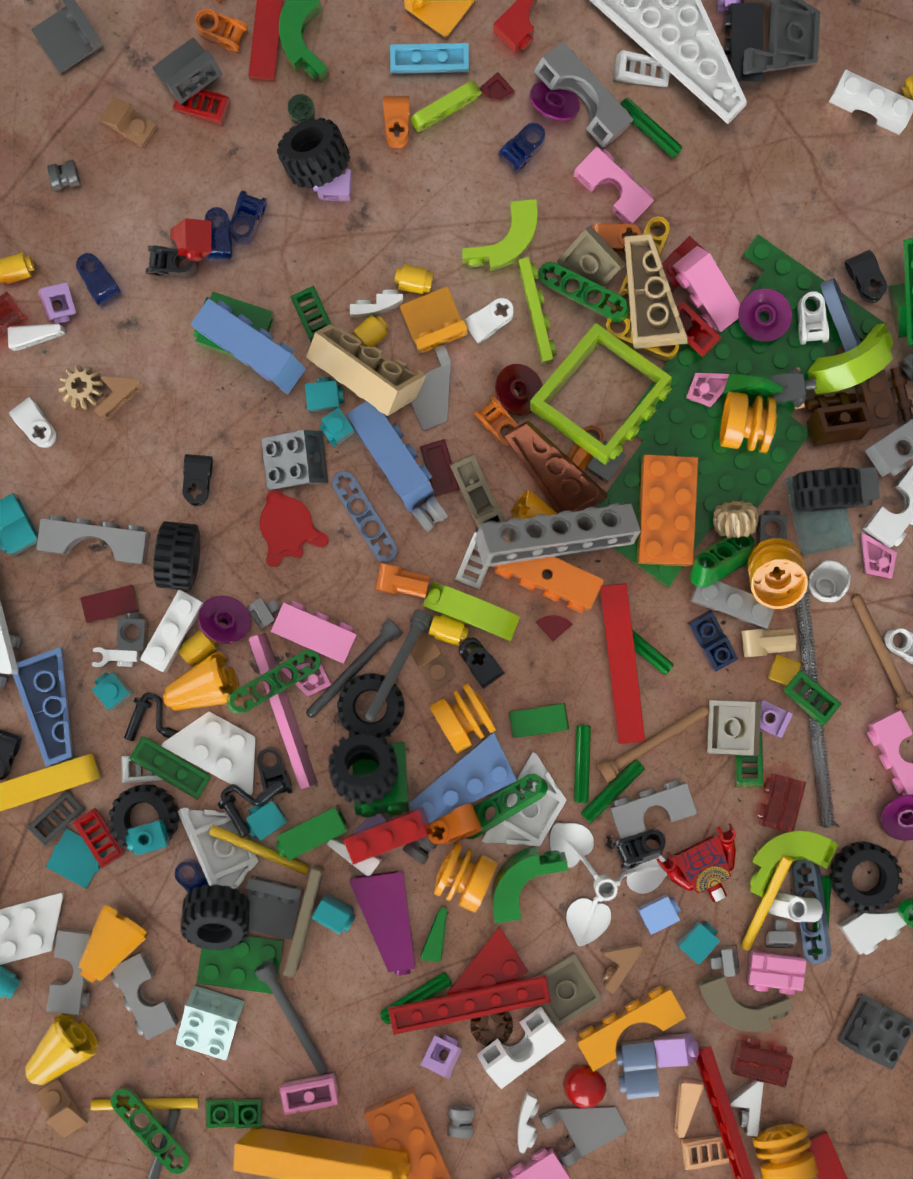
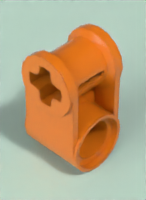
M211 9L199 11L195 18L198 34L203 39L216 43L227 50L239 51V41L243 32H246L248 28L244 22L233 17H227ZM206 20H211L215 23L210 29L201 27L202 23Z
M383 96L386 142L394 149H401L407 145L409 140L410 96ZM395 130L400 131V137H394Z
M630 223L592 225V228L615 252H626L624 239L626 233H631V236L641 235V230L638 226Z
M493 396L490 398V403L482 410L475 411L473 414L501 445L511 447L507 439L501 436V431L506 427L514 429L518 424L508 414L498 399Z
M465 804L459 806L449 814L433 821L430 824L433 832L428 835V838L434 844L453 845L464 838L480 832L482 827L473 805Z

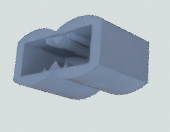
M643 1039L620 1042L621 1049H616L617 1065L623 1066V1076H619L620 1092H625L627 1099L659 1096L653 1040Z

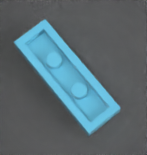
M469 43L391 44L390 71L391 73L469 72Z

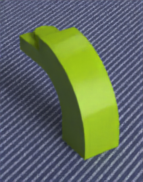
M537 200L510 201L511 228L506 237L494 245L462 248V263L468 264L469 267H480L484 265V262H489V270L493 272L504 269L519 260L530 247L535 235L538 218Z
M885 323L875 324L864 341L855 348L839 355L816 359L807 371L809 379H816L817 389H814L816 394L836 392L857 385L880 372L891 362L893 357L890 350L894 344L892 335L888 332Z
M432 582L423 606L460 620L508 641H511L520 620V616L435 582Z
M793 831L773 838L759 850L752 863L761 868L751 879L750 885L752 887L750 891L763 898L783 855L791 857L793 859L792 862L807 860L827 869L838 844L827 837L809 831Z

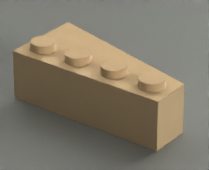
M652 235L624 237L634 349L688 344L687 336Z
M331 324L315 332L306 358L315 363L318 368L333 376L336 381L351 389L358 397L365 399L376 407L379 412L389 416L417 399L427 376L426 373L420 370L417 373L405 368L407 363L399 359L393 362L381 356L382 350L376 347L360 345V339Z

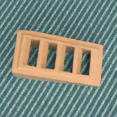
M679 1079L674 1128L678 1137L684 1138L703 1090L704 1084L701 1080Z
M721 1135L681 1139L685 1170L729 1163L728 1156L723 1155ZM717 1143L718 1156L713 1157L712 1144ZM706 1145L708 1158H703L702 1146ZM696 1147L697 1159H692L691 1148Z

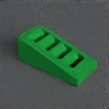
M314 285L290 296L310 342H312L316 331L330 324L332 325ZM314 297L315 301L302 307L300 306V303ZM317 307H318V309H319V310H317V311H315V312H313V313H310V314H308V315H306V316L304 315V313L309 312V311H311V310H313V309H315V308H317ZM323 317V320L309 326L310 322Z
M732 373L729 374L724 393L726 395L729 391L745 393L748 395V400H752L757 395L765 397L782 393L784 387L767 377Z
M802 670L798 671L783 690L822 726L829 721L842 705L839 700ZM802 680L805 685L797 694L794 689ZM810 687L813 692L805 700L802 696ZM818 695L821 699L813 707L810 703ZM826 702L829 706L823 713L819 712L818 710Z
M760 732L759 756L735 755L736 788H762L764 784L762 732ZM742 763H756V768L742 767ZM742 774H756V778H742Z
M441 905L438 909L422 949L420 960L442 961L448 908L446 905Z

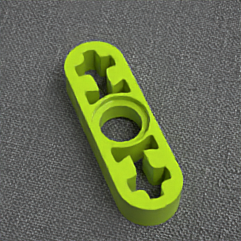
M470 81L421 109L410 118V121L417 132L422 131L471 103L482 92L475 81Z

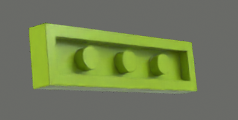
M529 257L521 258L518 260V268L541 364H551L553 356L557 355L554 340L548 339L547 330L551 329L548 315L542 314L541 305L544 304L542 290L537 289L535 279H538L536 264H531Z

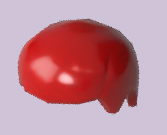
M585 1064L575 1066L569 1070L563 1081L567 1098L574 1105L583 1109L595 1107L604 1099L607 1090L603 1076L596 1070L593 1072L591 1067Z

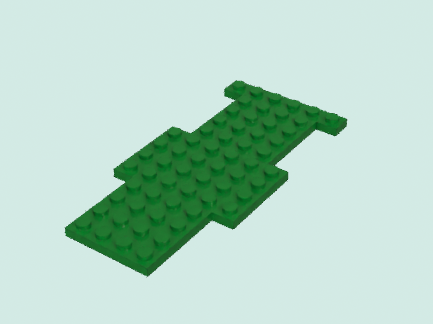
M759 234L742 256L743 259L763 272L747 295L759 289H772L781 293L789 302L792 310V320L788 330L774 341L761 342L750 338L743 331L738 318L719 333L721 339L704 357L700 356L690 345L679 344L676 356L668 360L662 368L664 372L672 377L670 386L672 390L667 395L665 401L659 400L654 406L656 411L648 421L643 420L638 426L640 430L635 437L642 441L641 445L606 492L608 494L607 498L599 502L596 507H608L615 503L621 505L632 504L637 521H639L642 457L644 455L697 457L694 551L713 526L715 507L722 505L723 502H739L742 500L744 503H752L754 507L758 508L810 434L806 426L790 416L795 407L793 402L776 404V429L767 453L758 452V440L754 451H748L747 438H743L739 449L721 447L720 429L727 395L723 392L711 408L686 399L695 373H734L771 379L770 376L786 374L789 373L791 368L799 367L805 376V380H809L807 371L816 359L833 356L842 343L825 301L826 317L829 325V341L825 343L822 340L808 341L805 345L800 344L797 303L799 299L812 291L818 292L823 296L821 283L825 281ZM842 293L862 342L875 324L884 322ZM806 299L805 306L807 310L815 312L817 309L816 302L812 299ZM760 313L759 318L765 322L768 320V315ZM654 381L647 389L645 394L642 396L640 401L637 403L635 408L632 410L630 415L635 411L639 404L644 400V398L656 385ZM769 395V396L762 397V399H763V407H764V403H765V401H766V398H767V397H772V398H773V395ZM755 399L748 400V406L752 407ZM638 537L632 545L612 547L666 587H670L684 567L636 564Z

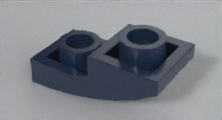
M711 610L688 622L692 633L715 672L738 660L728 637L724 635Z

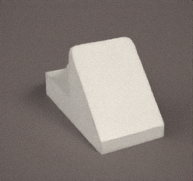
M753 1077L728 1097L731 1106L745 1108L740 1113V1127H743L747 1136L758 1137L763 1081L760 1077Z

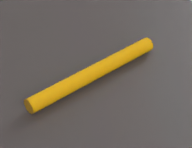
M212 824L208 834L301 874L306 875L310 867L308 864L294 858L288 861L287 857H281L279 852L249 839L241 838V836Z
M787 855L782 856L740 946L744 950L749 951L793 861Z
M198 1097L142 1098V1101L150 1109L199 1108ZM92 1099L91 1110H113L111 1099ZM120 1099L118 1101L120 1106L126 1104L131 1110L139 1108L137 1104L132 1108L128 1104L129 1099Z

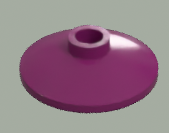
M543 81L537 82L531 88L530 100L533 106L543 115L555 120H569L578 114L580 101L575 93L563 89L550 90Z
M759 289L747 295L741 303L738 314L739 323L743 331L750 338L761 342H770L780 338L788 330L792 320V310L789 302L781 293L772 289ZM766 313L768 320L765 322L761 321L759 314Z
M215 596L206 600L198 613V623L203 633L219 643L229 644L240 641L246 636L251 625L250 615L246 607L238 600L228 596Z
M903 795L893 799L882 812V826L885 832L892 838L903 841L913 840V795Z

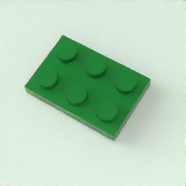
M248 935L246 940H243V943L234 945L230 949L208 950L201 948L196 984L273 994L268 984L259 981L254 970L265 961L273 960L278 968L277 979H279L284 940Z

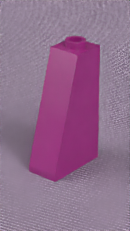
M404 870L375 873L370 876H352L350 878V885L388 972H395V975L410 974V969H415L416 964Z

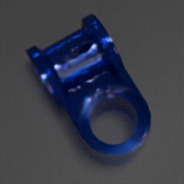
M538 123L527 124L500 149L497 155L500 158L503 157L517 174L543 148L545 144L544 128ZM531 132H536L541 138L538 142L532 143L527 140V135Z
M244 190L240 192L229 225L235 242L245 245L254 239L267 207V198L259 199L247 195V192ZM241 225L248 226L249 230L247 233L242 235L236 233L237 227Z
M211 208L207 211L205 220L215 221L216 216H220L224 222H220L218 227H215L214 223L211 222V253L204 258L232 259L231 223L228 214L222 208Z
M85 253L77 259V271L86 283L88 291L98 306L122 293L113 277L95 255ZM88 262L93 264L94 270L92 272L86 270Z
M184 859L176 867L175 879L187 892H192V889L196 887L201 888L203 885H209L201 865L194 859ZM191 866L195 872L194 877L189 879L183 877L181 867Z

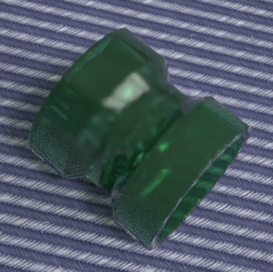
M297 94L289 100L288 112L291 121L295 125H298L299 122L315 118L314 104L307 95Z

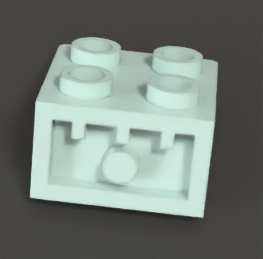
M194 985L185 1006L176 1045L226 1060L245 1001Z

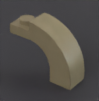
M470 454L449 464L478 529L480 525L487 522H507L487 485L475 455Z
M722 973L696 982L703 1000L714 1015L725 1024L738 1030L760 1032L772 1029L769 1018L773 1017L774 1020L783 1018L788 1015V1011L794 1009L790 998L786 995L759 1005L750 1006L739 1003L732 997Z

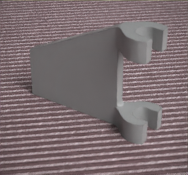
M445 345L434 348L440 367L426 372L427 376L416 400L411 402L423 431L447 421L451 360Z
M615 1106L584 1109L556 1108L539 1116L546 1129L562 1120L573 1140L575 1147L559 1154L566 1168L576 1163L588 1153L628 1132Z

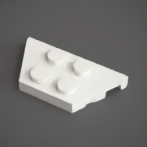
M209 711L162 743L161 747L229 784H236L247 794L252 795L256 738L254 735Z
M531 753L517 781L528 774H536L547 782L548 790L546 795L488 830L481 840L484 843L540 846L566 802V798L536 753ZM533 782V783H532V784H533V788L530 789V790L533 791V792H535V791H536L535 786H536L538 783ZM513 793L508 797V807H512L516 804V793Z
M189 808L180 809L178 811L209 886L219 884L220 886H231L233 889L237 888L244 880V877L258 863L256 854L208 834L213 824L239 835L227 812L189 810Z
M64 892L0 909V965L54 950L62 901L65 897Z

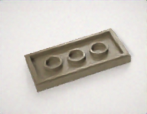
M315 864L311 869L284 976L293 978L299 969L325 869L324 866Z

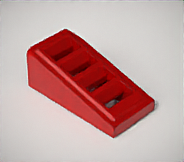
M201 89L189 98L187 106L180 105L175 99L173 110L223 126L231 101L228 96ZM195 96H198L200 98L196 109L192 108ZM205 99H207L209 102L206 111H203L202 107ZM214 102L218 103L216 112L211 113Z
M96 808L72 822L101 868L106 867L125 854L116 839L113 838L111 831ZM96 818L98 821L96 824L86 830L83 829L82 826ZM100 828L103 829L104 832L90 840L88 837L90 834ZM108 837L110 841L97 849L94 845ZM114 846L115 851L101 858L100 854Z

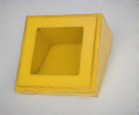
M776 654L767 679L787 686L800 670L801 663Z

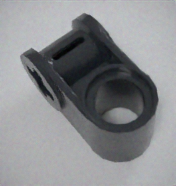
M148 246L150 259L149 268H146L145 271L146 274L158 277L190 278L197 273V261H190V265L186 269H179V262L185 259L186 256H179L178 249Z
M869 249L845 260L848 275L854 282L862 300L871 304L878 302L887 290V282L879 268L874 253ZM871 285L873 288L877 287L879 290L877 292H875L874 290L869 291L868 288Z
M185 454L182 492L184 498L193 506H201L208 500L213 470V456ZM195 487H198L202 494H197L196 499H194L190 491L193 492Z
M471 637L461 642L459 653L483 689L505 674L493 656L489 654L477 638Z
M0 729V780L7 778L10 774L22 741V736Z
M275 747L264 748L257 757L263 790L281 779L285 783L286 788L278 794L284 792L293 793L290 776L286 770L280 750ZM268 752L273 753L277 758L276 765L267 766L264 764L263 755Z
M651 829L620 839L613 843L612 847L614 850H617L622 862L621 869L625 871L660 857L663 853L666 839L661 831ZM651 839L657 841L659 848L650 849L646 845V841Z

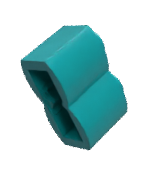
M12 493L0 500V548L4 553L8 552L9 555L15 556L37 544L39 533L18 495Z
M326 892L311 919L340 935L342 930L346 933L348 932L356 915L352 913L353 907Z

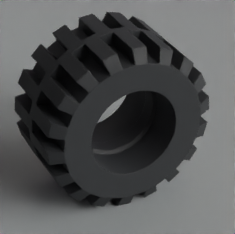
M311 118L308 121L299 122L298 125L291 127L289 132L284 133L283 139L278 143L277 154L289 179L294 185L297 184L301 188L305 186L307 189L314 186L321 187L325 183L334 181L333 179L342 174L341 171L347 168V162L350 161V152L338 126L330 119L318 118L315 120V118Z
M851 467L817 469L800 472L792 477L795 509L801 512L846 509L863 503L860 470Z
M164 521L160 526L156 538L153 562V576L158 588L186 591L192 589L197 576L200 556V531L196 524Z
M367 673L358 675L348 681L343 690H341L339 700L337 701L338 717L343 727L349 733L354 732L355 735H359L360 730H366L367 735H370L371 731L377 733L378 738L381 736L386 737L392 733L403 718L405 706L401 690L395 683L386 698L387 710L385 715L379 721L370 723L363 721L357 715L355 709L356 700L366 691L378 692L385 676Z
M360 730L359 735L351 732L348 739L344 737L339 739L340 745L333 746V754L329 755L330 765H328L332 784L336 788L337 794L340 797L344 795L345 801L349 803L355 800V804L360 806L362 802H367V806L373 805L372 800L375 799L380 802L384 800V794L389 796L392 792L391 786H396V776H398L396 753H394L391 743L387 744V739L384 736L378 738L376 732L371 731L370 735H367L366 730ZM362 759L372 760L379 765L373 774L366 777H357L348 771L352 764Z
M151 784L138 785L123 791L112 803L113 808L109 810L108 816H111V820L108 821L109 827H112L113 832L111 834L113 838L116 837L119 840L117 843L120 846H126V850L129 851L126 835H129L128 829L133 828L130 822L131 810L138 803H148L156 809L159 820H164L170 841L178 829L177 822L180 820V816L177 815L178 805L174 804L172 795H168L165 789L157 788L156 785Z
M855 842L850 847L845 846L842 848L843 852L836 854L834 858L837 860L830 867L833 870V874H830L831 881L834 884L832 888L837 892V896L846 904L861 911L867 910L872 912L876 908L881 910L886 908V903L891 904L894 901L892 898L894 894L899 895L901 891L898 889V885L903 883V878L899 876V873H902V869L897 865V862H899L897 858L892 856L889 850L870 842ZM864 861H872L879 869V880L874 888L861 892L853 884L852 876L854 869Z
M203 885L201 888L196 887L192 889V892H188L183 899L181 917L183 938L187 939V942L190 944H195L196 947L208 950H224L225 948H233L234 945H240L249 934L250 901L244 893H240V890L233 889L227 885Z

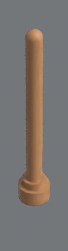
M854 594L852 596L853 604L898 695L896 706L902 713L913 709L912 693L907 691L862 596Z
M704 705L614 761L611 759L609 761L603 760L597 764L596 767L605 782L608 783L615 779L619 769L709 715V707Z

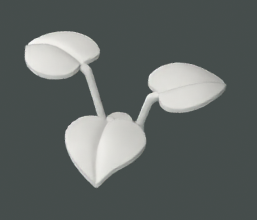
M556 823L552 826L550 832L551 851L565 852L569 868L577 865L581 859L595 879L594 890L597 896L593 899V902L585 897L576 899L570 904L566 913L567 925L576 944L584 946L601 936L611 921L610 908L604 903H598V901L602 902L603 900L613 899L617 894V886H620V882L624 877H626L628 887L637 893L644 894L655 890L667 875L657 863V859L659 858L661 862H665L666 859L660 856L642 863L635 868L622 872L616 880H613L611 876L606 874L599 876L585 858V855H588L594 846V839L589 829L577 823Z

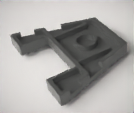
M760 0L771 3L768 52L750 47L744 51L743 74L810 66L817 63L820 11L803 0Z

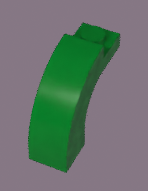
M286 0L279 19V36L284 54L296 72L304 65L303 70L312 79L317 77L323 82L329 76L328 67L308 49L303 41L307 25L322 11L321 3L319 0Z
M537 846L516 853L503 864L495 877L491 894L495 924L521 920L519 896L522 888L529 880L540 875L569 871L565 852L552 850L539 856Z

